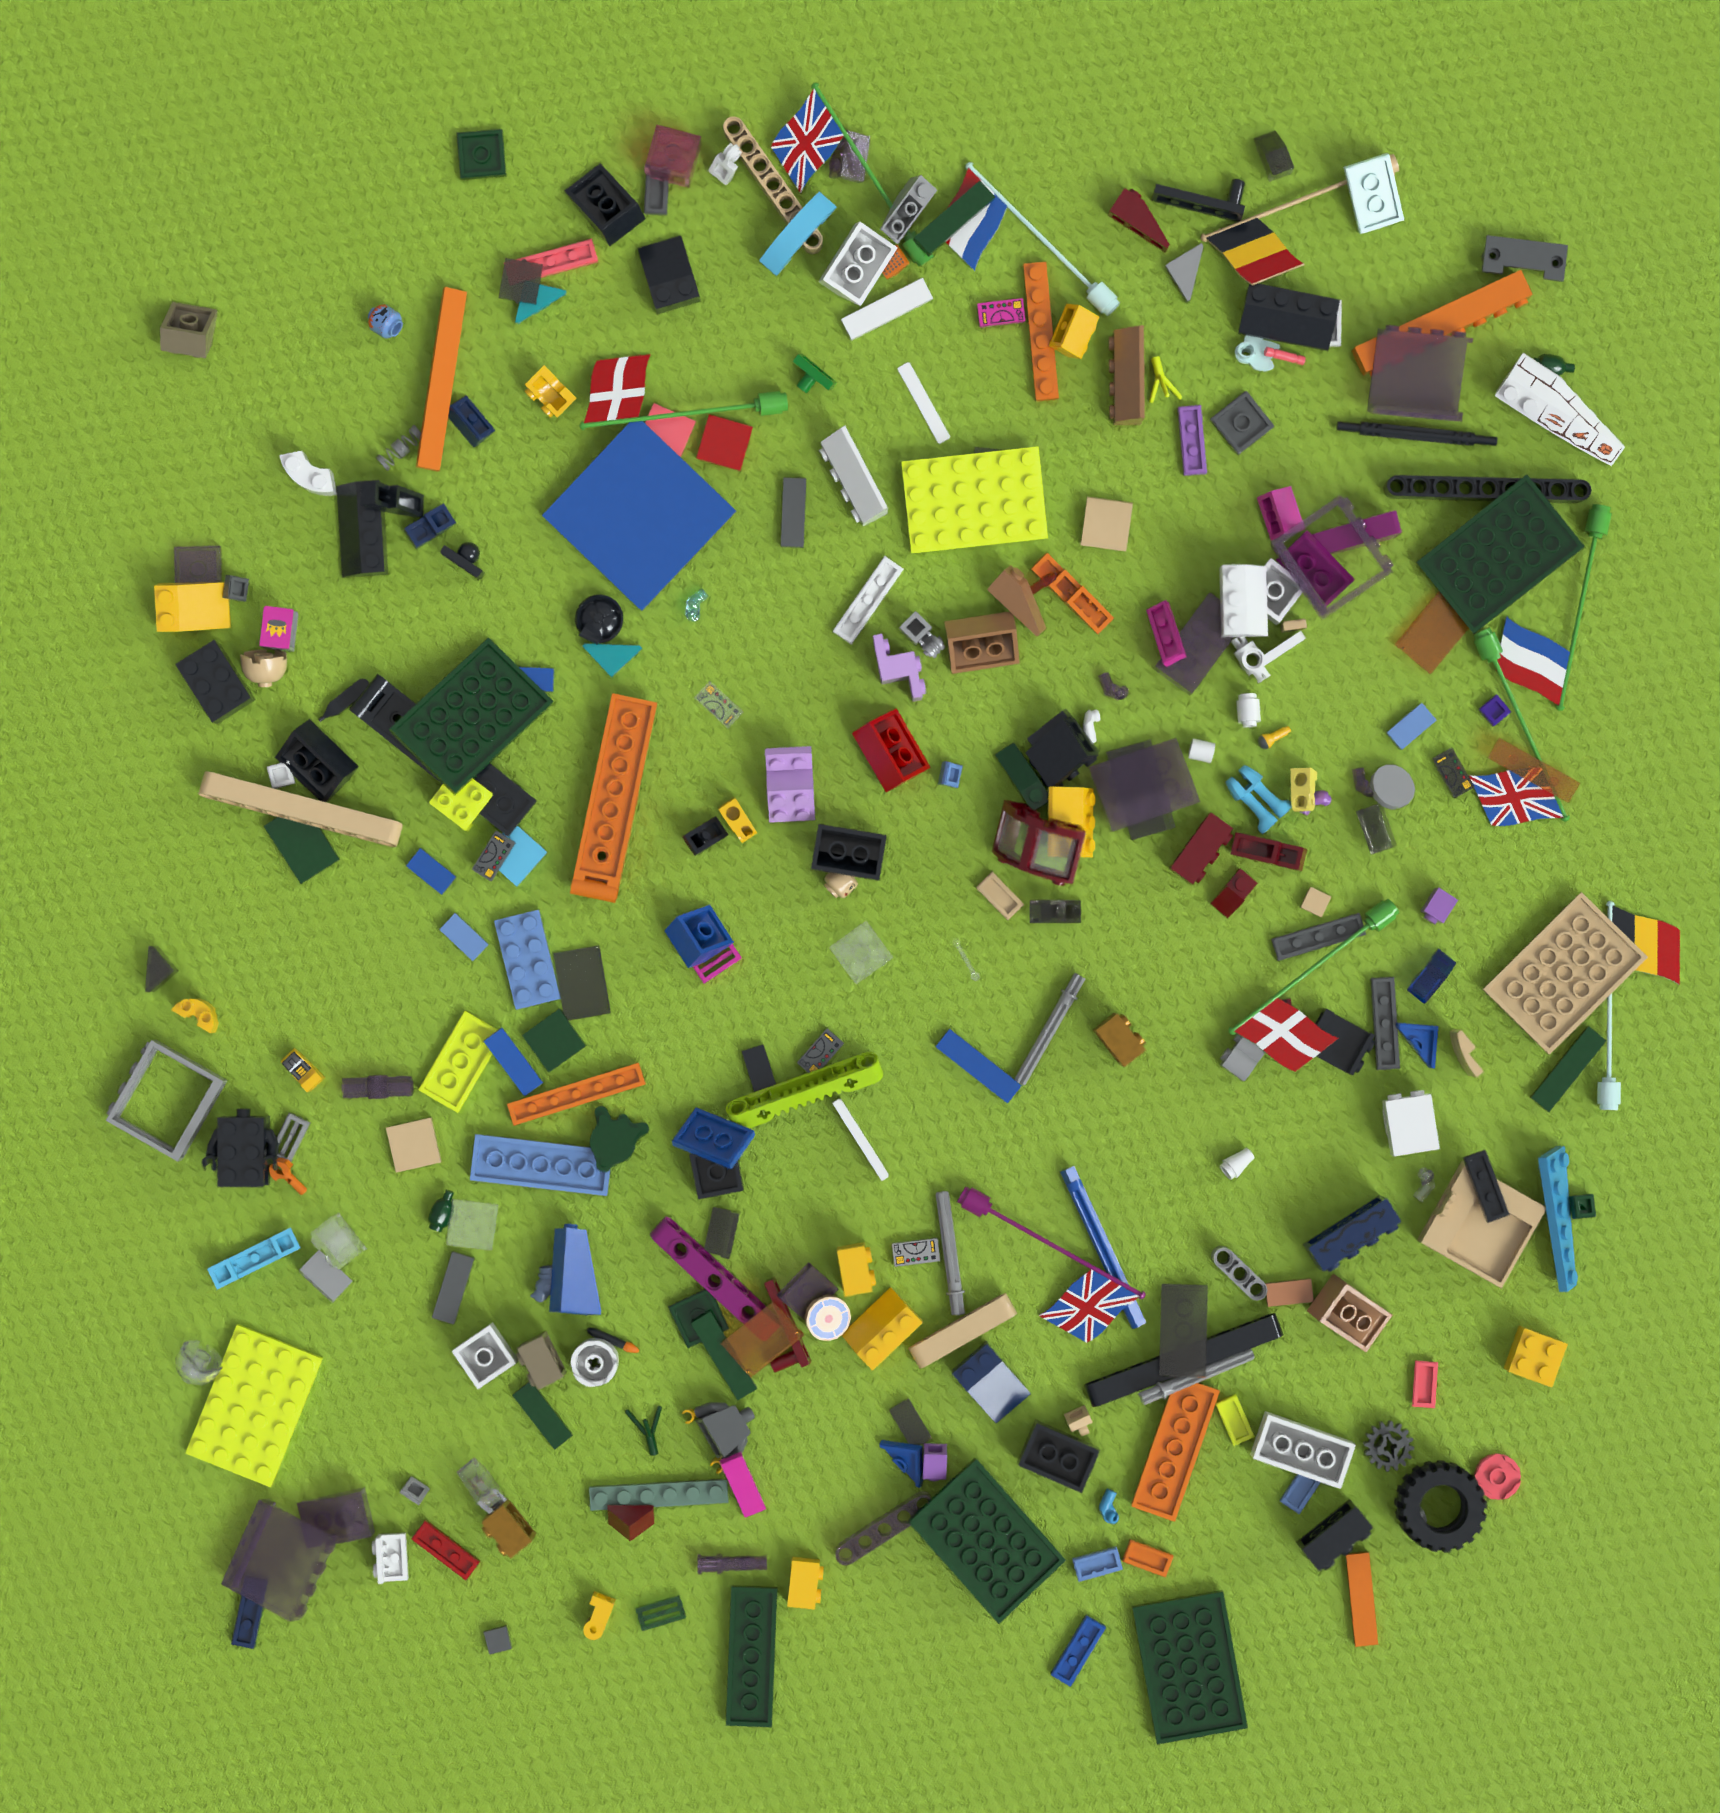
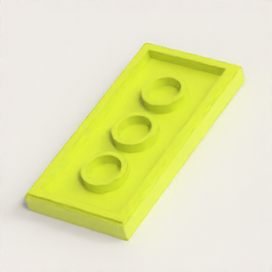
M464 1011L418 1090L459 1113L493 1055L483 1040L498 1029L471 1013Z

